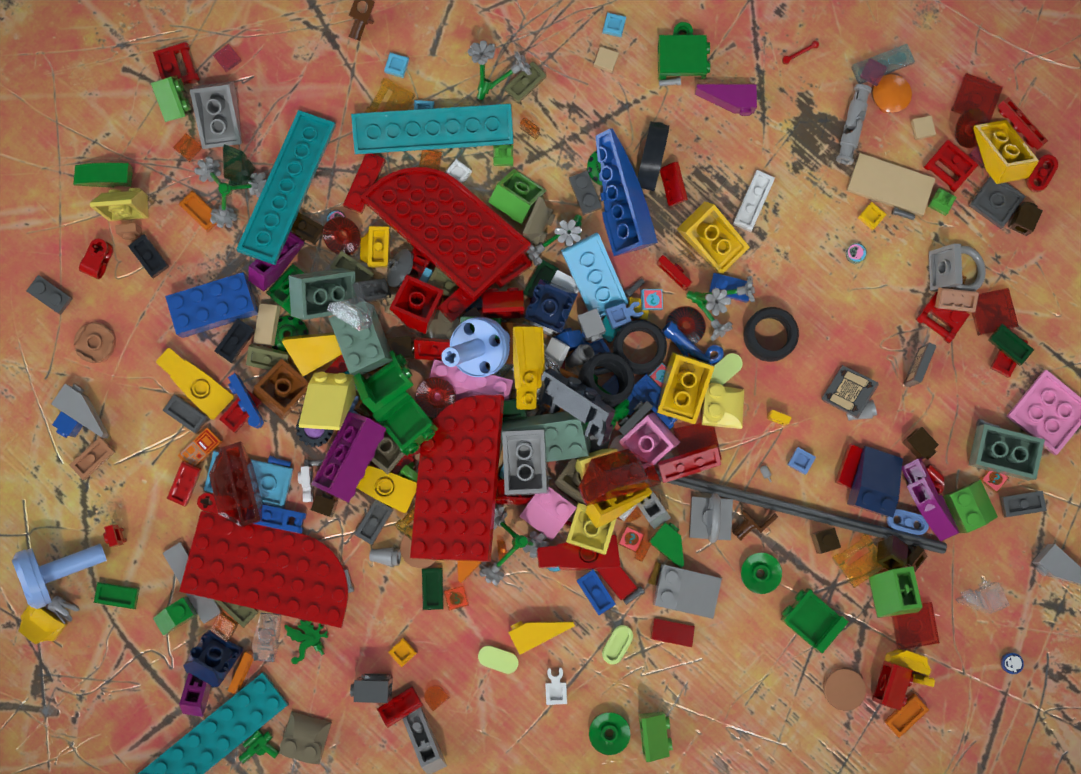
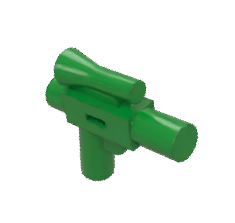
M258 729L243 743L245 748L250 747L238 757L239 760L244 764L255 753L259 756L268 753L275 759L279 751L268 743L273 738L272 734L267 731L263 735L261 730Z

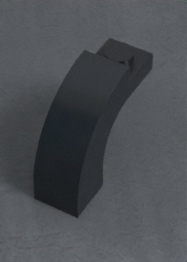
M650 121L637 177L641 188L655 191L669 133V125L661 122Z

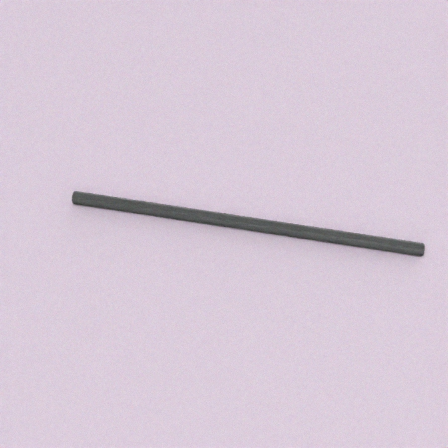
M630 463V465L634 463L644 477L661 481L658 468L652 467L647 472H644L637 463ZM689 476L667 482L709 494L717 493L719 496L883 539L895 535L908 545L914 547L918 545L922 549L944 554L947 549V544L944 542Z

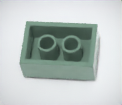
M339 268L290 275L291 316L307 320L336 315L357 305L356 294L352 285L355 283V271Z
M364 301L329 318L349 374L356 375L360 373L363 375L393 361L389 353L391 351L373 304Z
M986 424L977 426L968 466L1027 481L1036 480L1045 439Z

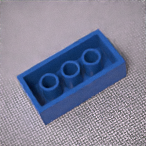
M244 272L165 296L176 335L181 338L236 322L237 319L243 320L258 315V308L251 284Z

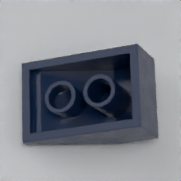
M864 446L847 504L881 516L893 518L899 500L903 458Z

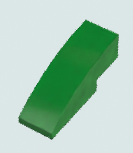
M129 163L75 165L73 185L114 188V186L131 187L133 167Z

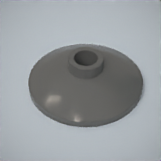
M402 249L389 261L386 279L391 287H399L406 274H410L413 266L411 251Z

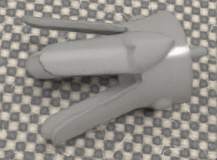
M55 596L51 600L52 603L47 607L64 624L66 623L61 616L69 622L72 621V617L65 608L79 611L77 605L66 602L59 596Z

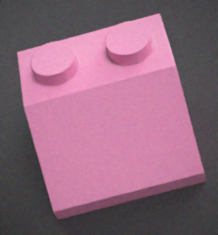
M654 412L647 415L619 441L644 472H647L681 443Z
M549 487V494H535L519 517L540 533H544L552 541L577 507Z

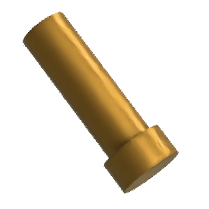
M655 562L648 584L656 586V579L661 567L660 563Z

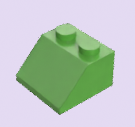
M513 169L496 185L488 202L496 209L509 215L514 221L522 224L532 213L538 197H543L546 190Z
M981 480L943 496L960 533H969L987 525L998 517Z
M663 711L638 714L645 761L652 762L670 757L669 751L673 750L672 739L667 737V729H670L669 716L665 717Z

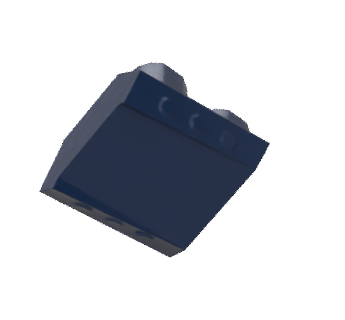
M540 279L534 289V295L527 307L524 318L562 333L578 294L548 280Z
M208 630L201 637L198 645L192 648L183 667L186 673H190L210 684L212 688L218 687L243 652V649L215 632Z

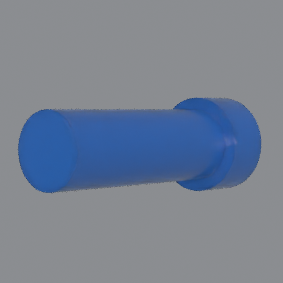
M271 455L268 459L270 464L274 463L291 467V461L275 458Z

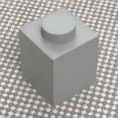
M597 308L578 315L577 320L586 341L591 340L595 342L603 338L602 335L605 334L606 330Z

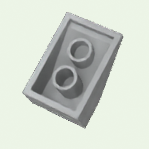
M234 81L191 88L190 94L202 149L242 144L238 99Z
M544 429L502 432L505 495L549 494Z
M661 564L653 605L713 619L722 578Z

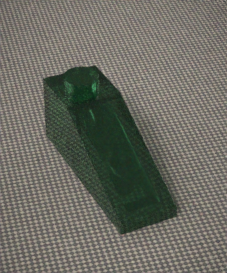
M224 144V178L231 186L248 184V181L251 180V174L254 173L256 168L243 151Z

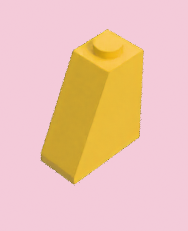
M334 332L291 336L282 339L283 345L302 376L342 355Z

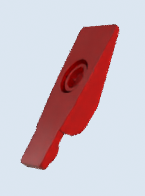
M616 535L611 536L606 555L567 542L557 544L556 546L537 548L539 568L559 567L561 570L580 571L615 568L621 565Z

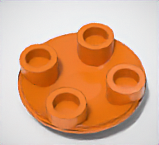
M889 74L877 80L873 86L872 95L880 111L883 113H895L902 111L909 105L912 98V90L909 83L903 77Z

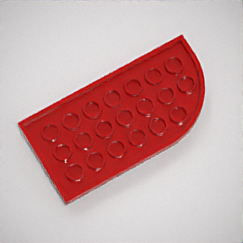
M411 167L397 170L378 180L360 196L361 200L474 301L525 254L531 246L527 239L463 184L440 170L426 167Z
M474 395L465 397L447 406L433 420L438 430L433 438L422 443L420 450L410 558L491 562L504 396Z
M204 511L200 512L179 592L342 628L348 604V583L344 568L339 559L326 545L308 535L248 523L243 520L227 518Z

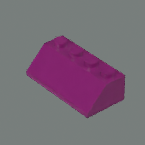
M348 412L311 485L349 503L356 493L357 485L365 475L369 462L374 458L375 450L383 440L387 428L367 417Z

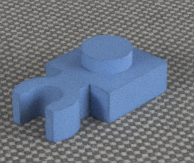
M634 302L629 308H626L625 303L606 309L605 314L611 329L622 327L631 322L630 317L640 318L644 314L643 311L639 313L634 311V308L638 307L640 303Z

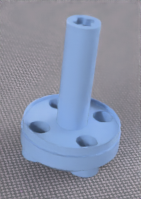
M474 317L468 319L454 330L450 339V347L446 348L442 353V361L449 367L457 366L463 373L469 376L486 377L498 372L508 359L510 335L501 325L490 318ZM471 323H472V324L474 325V327H475V331H474V332H472L471 329H470V324H471ZM496 335L500 338V344L495 341ZM486 362L490 364V370L486 368Z
M101 544L41 566L38 565L32 548L16 552L12 559L27 603L35 609L52 603L46 583L107 561Z

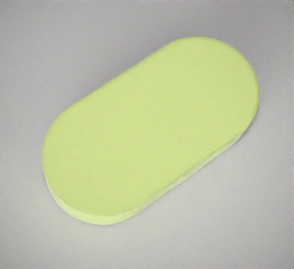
M731 353L714 365L715 368L710 383L725 384L741 370L743 365L741 357Z
M617 626L602 650V657L608 664L619 663L631 644L633 632L628 626Z
M484 646L478 654L479 662L483 666L506 674L513 673L518 667L519 662L515 654L494 646Z

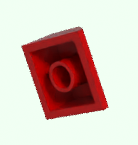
M406 274L390 306V310L406 326L426 334L442 302L444 290Z
M508 288L507 291L487 289V292H483V316L501 319L524 318L523 290L519 291V288Z
M884 661L872 701L901 711V708L907 702V688L913 682V670Z

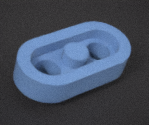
M900 509L895 510L893 518H886L890 528L913 535H922L929 528L922 515ZM895 516H898L900 519L897 524L894 522ZM915 521L919 522L918 529L913 525Z

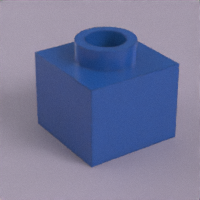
M566 328L562 330V333L553 337L570 347L569 351L576 349L579 345H584L580 330L572 331L571 328Z
M62 411L52 424L57 428L56 432L65 438L68 436L76 437L83 427L82 424Z

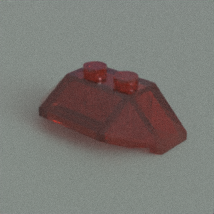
M240 441L221 447L219 455L209 473L218 514L241 527L262 521L263 503L254 467L243 443Z
M625 449L591 459L578 489L585 505L589 506L659 485L661 480L653 464L632 450Z

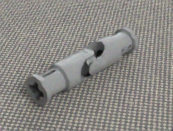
M856 84L854 87V98L850 102L847 120L840 141V153L836 157V161L841 164L852 165L854 162V150L859 143L868 107L867 99L872 91V88L868 85Z

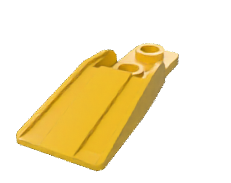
M514 326L513 365L515 389H517L516 408L520 410L536 409L537 389L542 386L541 378L545 371L543 328Z
M168 348L156 360V363L170 375V378L184 394L211 420H214L233 400L234 396L203 370L191 362L182 359L171 348Z
M367 466L365 475L356 488L402 513H407L416 494L417 483L396 474H386L381 469Z

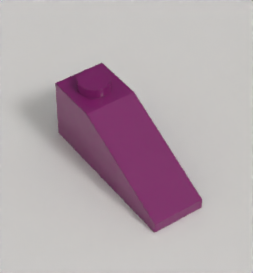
M697 84L695 95L734 114L750 116L757 109V84Z
M290 232L276 265L256 259L249 265L248 281L262 291H265L281 276L304 246V241Z
M188 673L179 705L182 714L203 717L211 685Z

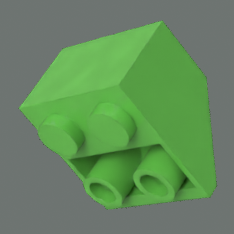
M176 75L151 83L165 122L190 114L189 110L192 107L189 99L183 95L182 91L185 88L181 78L178 79Z
M913 566L892 569L869 577L877 618L916 613L922 609Z

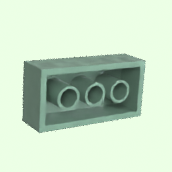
M566 411L502 422V444V432L544 429L547 462L589 456L591 443L589 437L584 435L587 429L586 423L584 424Z

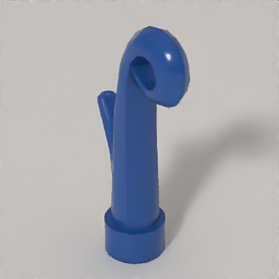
M669 321L662 329L665 337L670 339L684 356H688L689 353L694 358L710 364L718 363L724 356L723 349L718 345L710 346L703 353L678 329L679 326L673 321ZM711 352H718L715 357H710Z

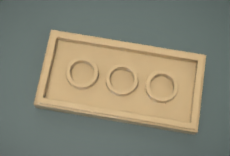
M859 153L846 191L922 217L936 178Z

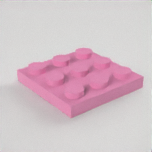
M1043 370L1006 417L1028 435L1045 439L1043 447L1053 455H1057L1081 426V397L1048 370Z

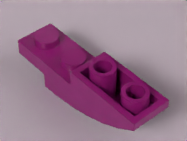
M916 459L902 466V471L909 484L907 488L922 516L938 539L943 541L959 534L960 531L942 495L939 496L922 459Z

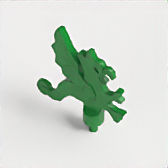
M300 620L301 625H297V627L304 630L305 634L287 625L284 626L287 636L291 637L292 641L302 642L299 646V658L293 657L291 659L292 664L296 665L305 658L306 649L311 646L321 656L325 654L320 638H328L326 635L328 631L320 634V630L324 628L323 626L321 627L320 623L318 624V629L314 630V625H311V621L303 622Z

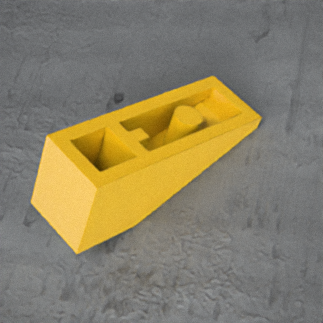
M642 476L591 498L586 514L594 526L598 528L615 520L650 496L652 490Z
M519 621L510 626L512 630L508 633L519 655L573 628L575 625L573 621L526 622L524 624L522 621Z

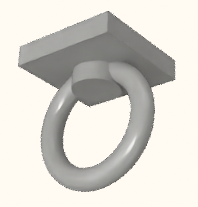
M955 243L929 251L930 291H938L939 287H953L968 291L978 290L982 286L986 275L983 258L975 249ZM961 254L971 256L977 266V278L970 285H964L962 281Z
M713 493L710 498L691 497L689 538L708 539L711 543H715L717 540H731L733 499H720L717 493Z

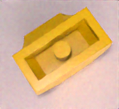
M369 226L368 233L361 238L360 260L367 263L368 267L387 268L390 261L389 227Z
M29 605L21 615V624L18 632L36 645L43 641H55L68 624H64L57 615L46 607L35 609Z
M899 648L886 653L884 661L930 676L931 669L928 665L927 657Z

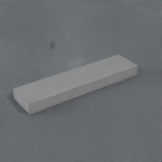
M182 542L163 552L180 584L189 557V553ZM186 593L203 624L223 613L213 599Z

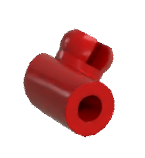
M928 464L926 466L928 474L938 494H941L944 490V476L931 464Z

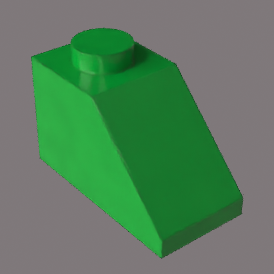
M671 522L669 524L663 523L648 542L676 566L682 568L684 566L682 538L678 534L679 529Z
M183 597L162 610L153 620L162 635L165 636L198 614L189 598Z

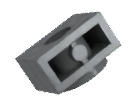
M361 674V677L354 680V684H351L350 696L354 697L353 702L388 703L392 699L393 678L389 674Z

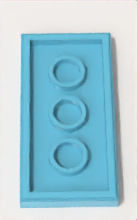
M598 233L561 250L588 311L597 308L601 318L606 315V309L623 303L625 305L629 304Z
M213 451L204 491L284 509L294 469Z

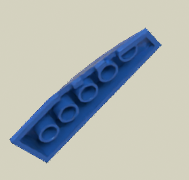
M610 128L596 135L598 162L601 163L599 181H602L603 193H601V201H604L605 212H602L603 221L613 256H619L644 249L658 243L638 178L613 128Z

